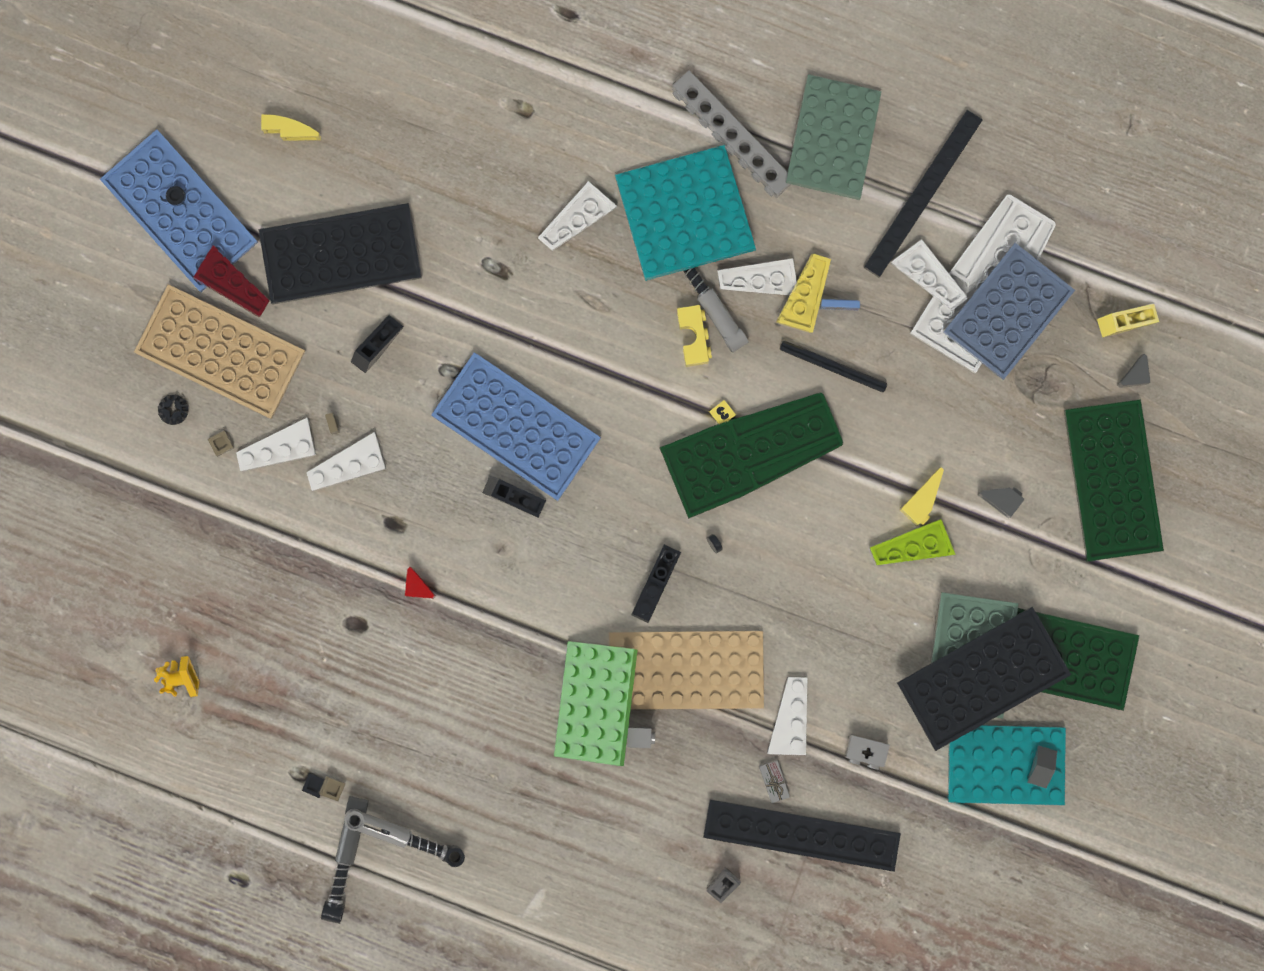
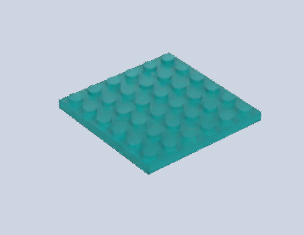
M725 145L615 175L645 281L756 251Z

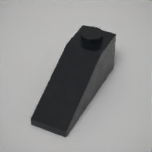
M388 315L355 350L351 363L366 373L377 362L404 326Z
M489 476L482 492L489 497L539 518L546 500L493 476Z

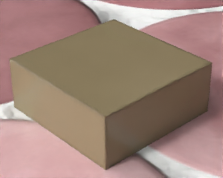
M325 414L330 433L332 435L340 433L335 414Z
M226 431L208 439L217 457L234 449Z
M326 776L319 794L339 801L345 783Z

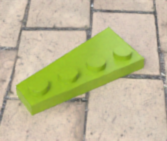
M941 519L870 547L876 566L956 555Z

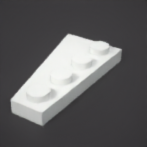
M588 181L542 232L538 239L551 251H554L616 209L617 206Z
M793 258L717 270L720 289L790 295L797 283Z
M305 418L236 452L240 471L315 456L316 452L309 419Z
M375 432L306 472L311 490L315 491L386 469Z

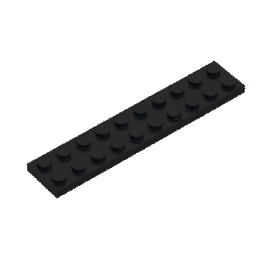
M710 799L703 838L895 872L901 833Z

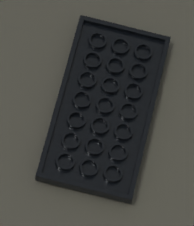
M409 203L258 229L272 305L422 279Z
M1030 607L898 681L897 685L933 749L937 751L1069 677L1071 673L1034 608Z

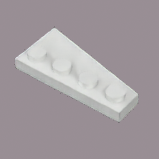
M923 240L917 242L891 262L894 267L951 310L967 300V296Z
M788 677L767 754L806 755L807 678Z

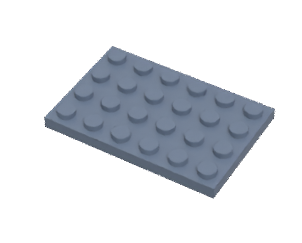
M1014 243L943 333L1004 380L1074 293L1075 289L1022 247Z

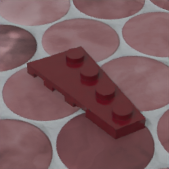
M212 245L193 279L260 318L270 300Z

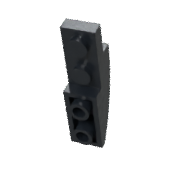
M665 544L663 545L633 609L632 616L649 623L680 557V551Z

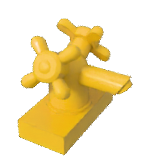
M189 656L181 657L179 670L178 663L175 660H171V665L167 661L164 666L156 668L157 676L154 678V682L157 683L161 677L164 678L161 679L164 687L159 690L160 694L166 692L176 697L175 687L184 685L190 697L198 696L200 681Z

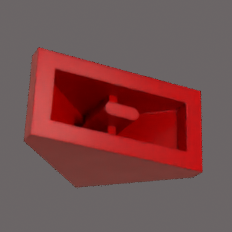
M409 567L406 576L405 596L434 599L436 595L415 570Z

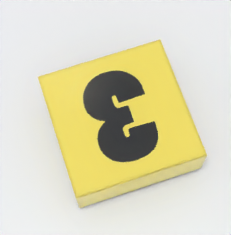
M725 400L709 411L718 424L727 422L736 416Z

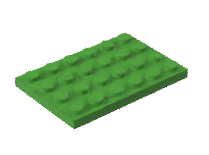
M568 641L554 751L555 757L624 766L638 649Z

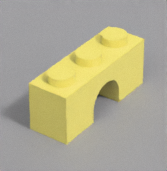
M700 305L677 308L680 330L690 329L696 334V341L693 344L683 346L685 366L708 364L712 355L710 347L706 346V340L709 339L707 328H703V321H706L704 309L701 310Z

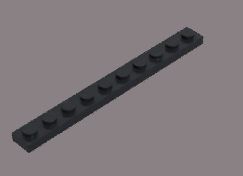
M966 110L867 261L864 269L880 278L983 119Z

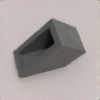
M1008 487L984 490L978 494L979 497L1007 518H1011L1025 500L1022 497L1023 494L1014 487L1013 489Z

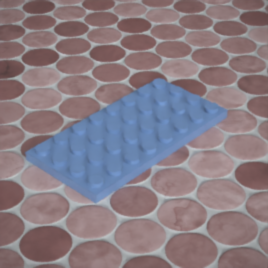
M157 129L100 179L200 292H203L207 286L193 279L212 245L233 265L258 243ZM172 186L182 188L186 194L185 202L180 206H173L166 200V192Z
M475 352L431 414L432 417L557 501H559L601 439L591 430Z

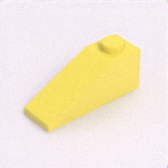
M1150 304L1111 313L1097 319L1102 337H1107L1158 323L1159 319L1155 305Z
M942 467L900 509L916 526L920 523L924 525L930 518L928 514L932 511L944 469Z

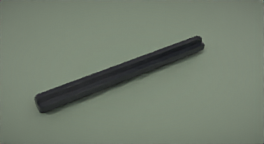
M783 341L781 343L780 350L877 391L884 392L886 390L887 383L790 342Z

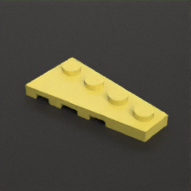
M811 254L776 323L813 333L831 259Z

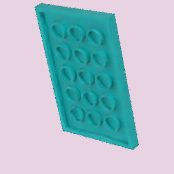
M981 725L949 743L948 802L1065 805L1066 728ZM1038 745L1057 751L1055 772L1047 788L1027 783Z

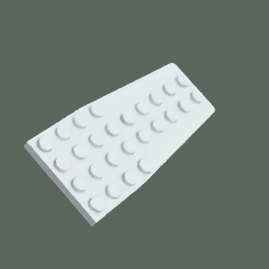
M1007 195L949 272V275L967 296V300L951 310L933 296L910 334L971 372L976 373L982 363L944 334V330L1014 243L1039 260L1056 226L1055 222L1012 195Z

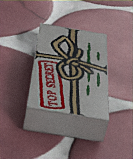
M778 760L759 766L771 803L789 798L790 796Z

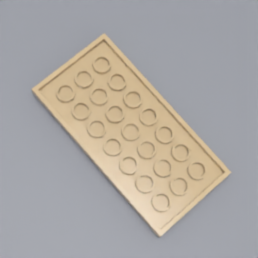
M169 284L134 353L270 419L273 418L306 352Z
M763 631L609 632V646L638 649L631 709L764 708Z

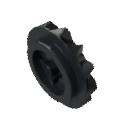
M167 395L161 399L158 405V415L166 424H180L188 415V404L179 395ZM172 404H175V408L181 411L174 412L171 417V412L166 408L172 407Z

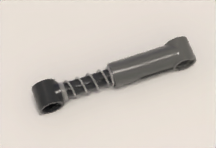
M349 796L345 814L350 809H358L363 813H367L369 800ZM352 815L349 818L351 824H357L360 820V817L357 815ZM345 821L335 858L338 866L335 869L336 875L333 877L332 892L329 895V900L325 901L321 914V920L340 924L345 908L342 896L345 895L344 888L347 886L348 870L351 869V865H354L361 832L348 829Z

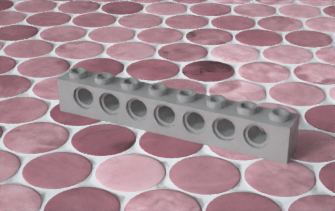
M687 71L672 86L674 97L678 101L682 100L686 104V109L692 115L696 114L700 118L698 120L704 128L708 127L713 132L712 136L718 142L722 141L726 145V151L731 156L735 155L739 159L738 163L744 169L748 168L752 172V178L757 183L761 182L765 186L764 190L771 197L774 195L778 198L791 185L786 183L788 172L690 71ZM694 91L698 96L691 99L687 96V93ZM708 105L711 110L709 112H702L700 107ZM714 119H722L723 125L716 126L713 123ZM728 132H734L737 135V137L733 140H730L727 138L726 134ZM746 145L750 151L742 153L739 148ZM760 159L763 165L756 167L753 165V160ZM767 173H774L776 179L773 181L766 178Z

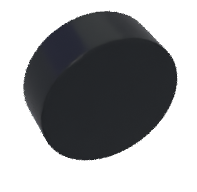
M172 186L167 190L166 200L171 205L180 206L185 202L186 194L182 188Z
M714 534L706 538L716 554L723 550L720 541Z

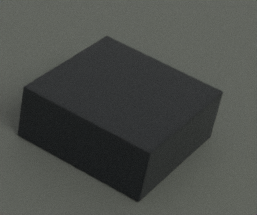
M309 773L302 791L320 798L319 792L325 779Z

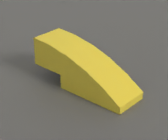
M261 114V130L264 134L280 133L283 141L321 140L319 132L299 121L282 116Z

